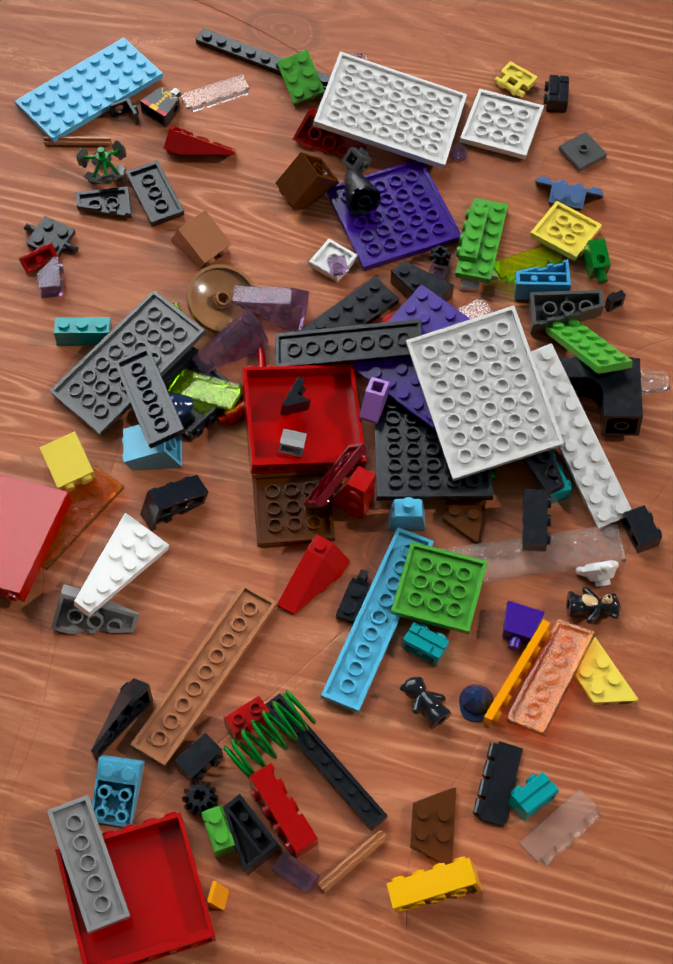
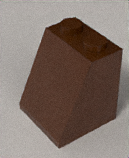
M300 152L275 183L279 187V192L286 197L287 203L292 208L305 209L335 187L339 181L322 158Z

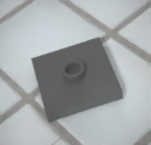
M587 132L559 146V151L579 172L607 156V153Z

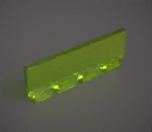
M541 245L495 261L494 271L501 280L504 279L508 284L514 282L516 271L536 266L537 268L547 267V264L550 263L554 265L563 263L562 256L559 252Z
M184 369L182 374L176 377L168 391L169 393L190 397L193 400L232 411L242 395V385L233 382L228 383L226 380L212 378V376L201 373L197 374V372Z

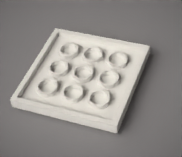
M479 89L460 137V142L525 160L544 105Z

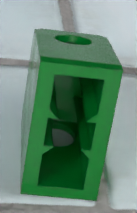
M605 238L588 240L581 255L588 278H596L597 284H604L608 281L606 275L611 267Z

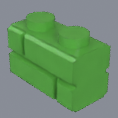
M222 805L201 812L215 858L236 852L235 843Z

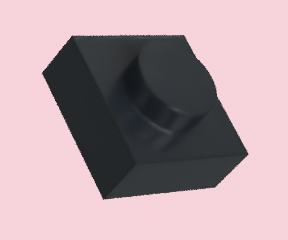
M622 290L609 294L604 306L607 312L622 306L626 294Z

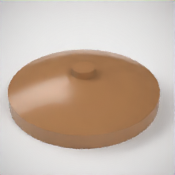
M217 264L201 269L192 278L186 293L187 307L193 319L204 329L216 334H233L243 330L252 322L258 310L259 298L255 285L245 273L229 265Z

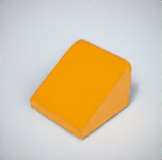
M213 881L211 884L207 903L209 908L223 911L226 907L229 890L216 881Z

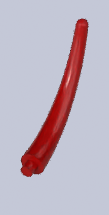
M261 347L257 349V367L266 366L265 353ZM242 400L233 408L224 411L223 416L218 417L220 425L226 423L229 426L244 417V401Z

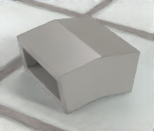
M283 428L278 452L302 457L307 434Z

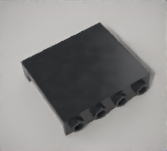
M192 347L162 376L168 393H175L180 397H190L193 400L191 412L181 420L186 432L182 435L191 442L195 438L200 437L204 429L213 425L217 417L228 410L231 404L239 401L243 394L241 383L236 386L199 357V350L195 347Z

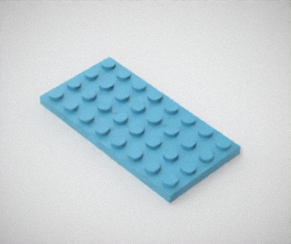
M122 38L15 100V104L46 136L51 138V141L56 142L59 137L67 136L109 111L110 104L130 98L161 80L163 73L125 38Z

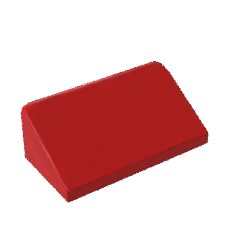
M49 242L20 256L19 260L28 275L59 260L53 243Z

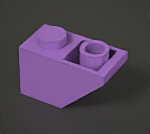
M371 377L365 391L359 419L375 424L378 423L389 396V381Z

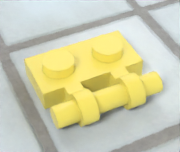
M510 61L501 70L500 76L503 78L496 77L494 83L498 84L499 88L510 91L513 96L523 98L525 92L521 89L523 88L528 91L537 82L538 77ZM511 81L512 83H514V84H516V85L513 86V85H511V84L508 83V82Z

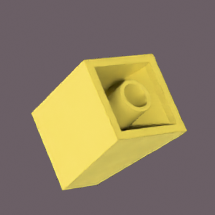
M75 431L39 447L59 490L70 492L75 489V486L81 483L87 484L96 477Z

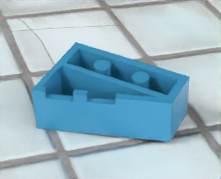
M568 259L563 260L561 264L554 265L550 263L547 264V267L537 268L536 266L515 272V299L528 300L530 292L570 291L571 288Z

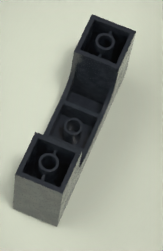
M575 356L558 357L576 395L590 398L598 405L600 409L601 435L639 436L643 419L640 358L628 357L632 360V368L598 374Z

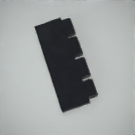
M500 741L498 744H489L486 757L491 760L485 761L482 777L489 779V781L481 779L477 796L484 800L476 799L473 814L479 816L481 821L501 827L505 826L510 805L508 802L511 797L510 792L514 788L523 748Z

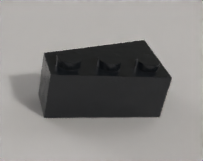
M406 261L391 270L390 283L407 299L421 284L446 302L453 298V284Z
M239 794L227 803L223 809L242 862L243 870L247 875H250L281 850L282 847L242 795Z

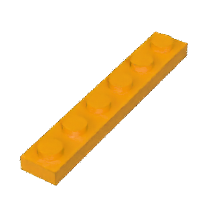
M542 620L483 719L484 725L490 727L493 722H498L502 714L500 709L503 705H508L512 698L510 695L513 689L517 690L522 681L520 676L522 673L526 674L532 664L529 662L532 656L534 658L537 657L541 650L540 643L542 641L546 642L551 632L548 630L550 623L546 620Z

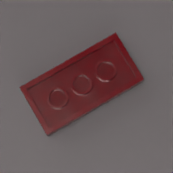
M363 443L349 445L303 504L308 509L324 508L330 502L329 497L332 493L337 492L341 488L343 479L353 473L355 464L364 459L368 447Z

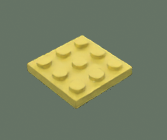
M556 201L531 231L530 237L576 261L582 254L587 241L593 240L601 230L602 224Z

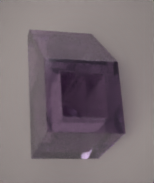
M58 256L53 257L37 273L41 298L63 296L62 289L65 288V280L61 278V274H64L63 263H59Z

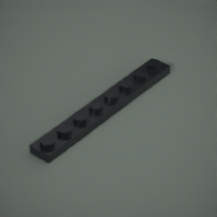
M280 693L265 704L270 714L285 728L287 727L272 706L273 701L282 705L298 720ZM282 712L298 736V741L292 738L291 740L365 825L373 831L385 821L388 815L307 724L308 731H304Z

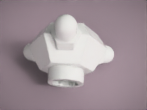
M613 560L589 563L584 567H577L576 574L587 577L590 582L594 581L595 587L610 585V579L614 578L619 563Z

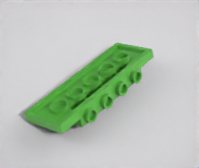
M474 198L471 209H467L465 219L468 222L464 221L462 232H465V234H461L459 244L462 246L457 247L456 257H459L455 278L490 284L508 204Z

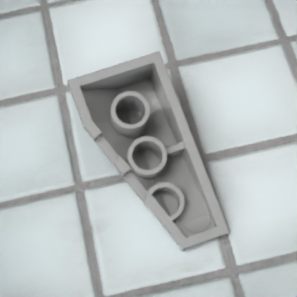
M63 585L51 629L68 634H77V632H89V634H96V632H134L139 617L138 612L112 601H107L88 617L74 606V601L81 589Z

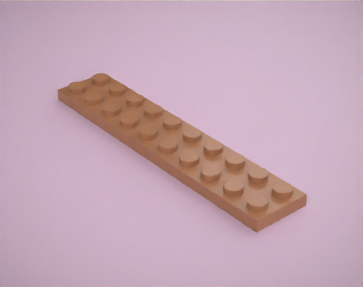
M243 583L130 744L133 749L165 768L168 766L277 607L275 600Z

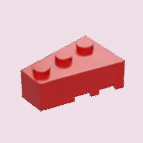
M358 466L331 499L332 504L347 511L352 517L364 519L374 503L376 474Z

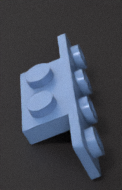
M540 176V179L536 178L535 184L552 187L548 201L551 204L558 201L570 208L582 210L586 195L601 198L604 195V192L597 187L587 189L582 184L574 183V186L568 185L563 180L553 182L550 181V178Z

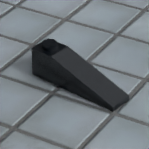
M133 678L121 687V692L118 694L91 750L95 760L151 704L153 697L149 684Z

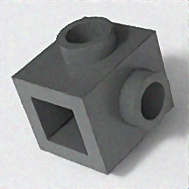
M350 147L342 162L349 170L356 169L360 173H364L369 168L372 158L368 155L369 152L366 149Z

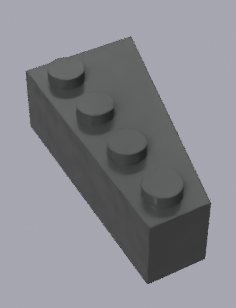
M603 291L530 292L527 302L530 333L535 334L545 331V326L552 325L555 322L583 321L601 316L604 308Z

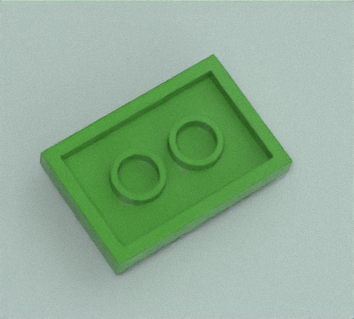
M308 49L276 61L294 106L324 95L325 90Z

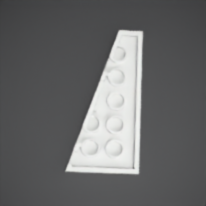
M125 513L77 595L74 606L90 617L168 551L169 544Z

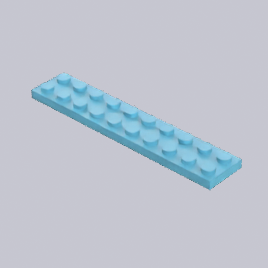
M397 527L321 694L322 699L359 713L401 619L400 616L392 615L391 609L411 541L432 547L433 540Z

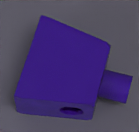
M512 601L507 602L502 637L509 640L507 647L509 650L517 652L521 644L528 645L542 622L544 611Z

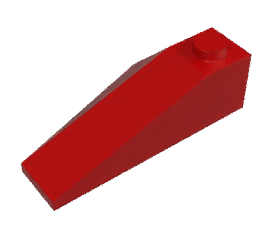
M173 125L168 131L163 148L167 150L166 153L175 156L176 154L234 155L236 149L218 142L210 143V140L206 137H194L193 132Z

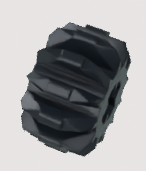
M198 780L197 786L194 783H190L191 789H184L186 796L182 797V802L186 803L184 809L190 810V815L193 816L198 812L199 817H202L201 812L217 807L215 801L218 800V795L215 794V787L210 788L209 782L202 785L201 780ZM200 796L201 798H204V800L200 801L199 799H197V797Z

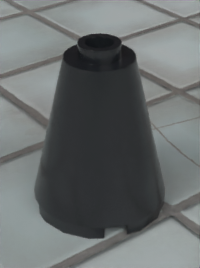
M351 169L347 171L344 175L347 208L353 215L357 216L368 215V212L372 209L375 211L381 202L378 189L358 170Z

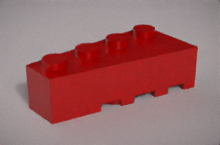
M269 763L250 775L251 791L249 793L255 802L259 801L262 805L261 811L266 819L270 818L273 822L272 828L278 837L282 836L285 840L284 846L290 855L293 853L298 858L317 846L318 838L305 816L297 813L299 811L297 803L293 797H287L286 794L288 792L281 778L276 779L274 776L275 768L272 763Z

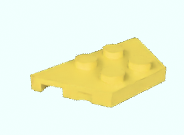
M593 636L570 673L592 705H603L605 703L613 705L619 704V702L636 703L638 701L637 696L596 637Z

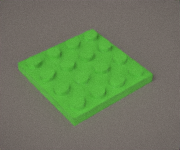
M411 541L391 614L469 635L488 561Z

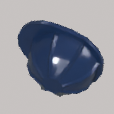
M476 684L463 689L459 697L460 711L463 717L471 722L482 721L494 701L492 693L486 687Z

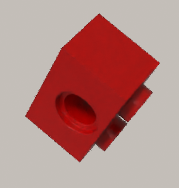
M257 696L225 716V727L231 736L239 741L243 738L241 729L252 733L255 731L251 724L252 720H256L264 725L266 721L262 716V710L268 713L270 711L260 696Z

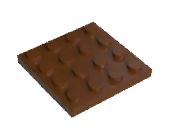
M328 469L252 475L257 547L311 543L316 534L329 541H335L331 496L329 497L330 502L324 508L308 509L303 504L326 475Z

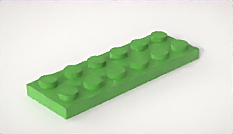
M569 320L566 323L555 322L552 325L545 326L546 334L598 374L632 368V360L591 331L579 320Z

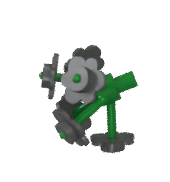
M119 140L112 144L113 151L107 152L103 147H99L97 149L98 152L88 156L87 149H79L76 156L79 166L86 168L89 159H92V164L96 165L93 173L87 172L84 175V178L89 183L110 184L124 176L126 168L122 165L115 168L110 162L112 159L111 155L118 157L119 160H122L127 155L124 145ZM110 167L112 171L108 174L107 169ZM103 168L104 175L100 176L98 170Z

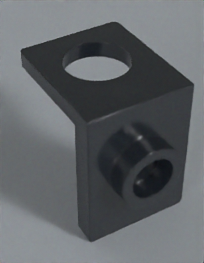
M129 98L110 104L112 117L128 112L135 125H139L138 109L136 105H132ZM117 106H123L121 110L115 111V108Z

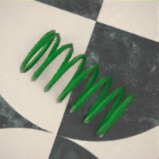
M289 690L283 692V698L298 720L282 705L273 701V708L287 728L270 713L262 710V716L275 736L258 721L252 720L251 724L265 746L245 729H241V735L252 752L234 738H231V745L239 758L226 745H223V750L249 779L250 775L255 772L237 745L263 768L266 766V763L249 738L271 758L277 759V754L259 728L282 749L288 750L287 744L270 720L290 738L298 741L297 734L282 714L283 712L302 730L308 731V726L292 704L294 703L313 724H316V720Z

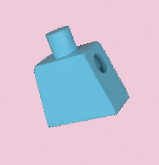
M411 497L395 499L388 512L389 531H396L397 527L407 531H425V510L422 500Z

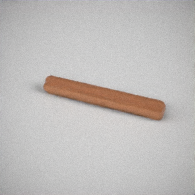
M44 136L43 143L44 145L111 146V138L99 136H61L58 138V141L53 142L49 136Z
M378 830L318 883L320 890L324 893L328 892L387 839L386 834L382 830Z

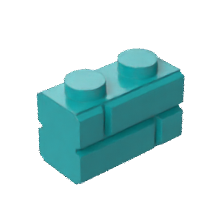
M413 622L402 641L403 649L435 666H438L449 646V640H447L444 634L434 633L430 631L427 625Z
M544 772L538 776L534 773L526 780V785L522 788L518 785L510 792L511 797L508 802L523 821H526L547 805L559 793V789Z

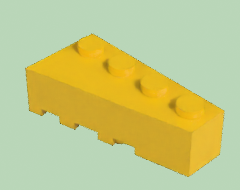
M459 857L453 860L454 863L447 865L445 863L436 864L431 870H417L412 873V876L405 878L404 876H398L391 879L392 882L386 884L393 909L399 913L423 907L426 905L425 901L430 900V903H439L447 899L446 896L463 897L465 893L473 889L475 893L483 892L476 866L470 858Z

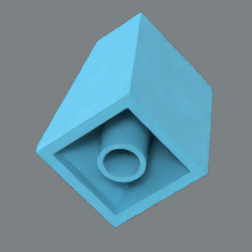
M140 424L123 429L122 459L132 470L182 467V435L150 449Z

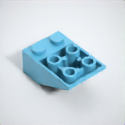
M103 755L99 758L92 807L98 823L122 827L133 823L145 761Z

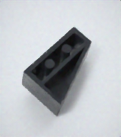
M198 475L187 476L182 480L169 482L159 488L154 487L147 491L140 515L152 532L157 529V524L165 520L168 523L173 520L172 516L180 512L185 514L204 504L209 491Z
M524 489L522 503V551L546 552L547 545L551 544V533H547V527H551V515H547L548 509H551V497H548V490Z

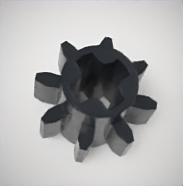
M438 245L435 249H431L429 261H433L432 266L442 268L445 265H449L451 253H447V247Z

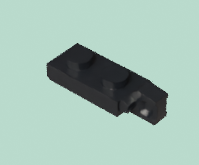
M361 569L357 579L352 578L337 610L336 618L354 624L368 593L369 583L366 582L368 571Z

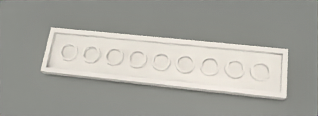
M552 343L531 351L564 445L558 448L597 530L621 520L623 513L632 509Z

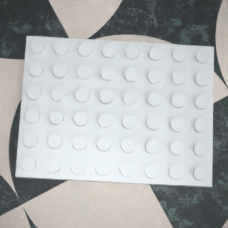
M340 52L315 116L313 126L444 169L467 94Z
M514 305L406 340L453 481L564 445Z

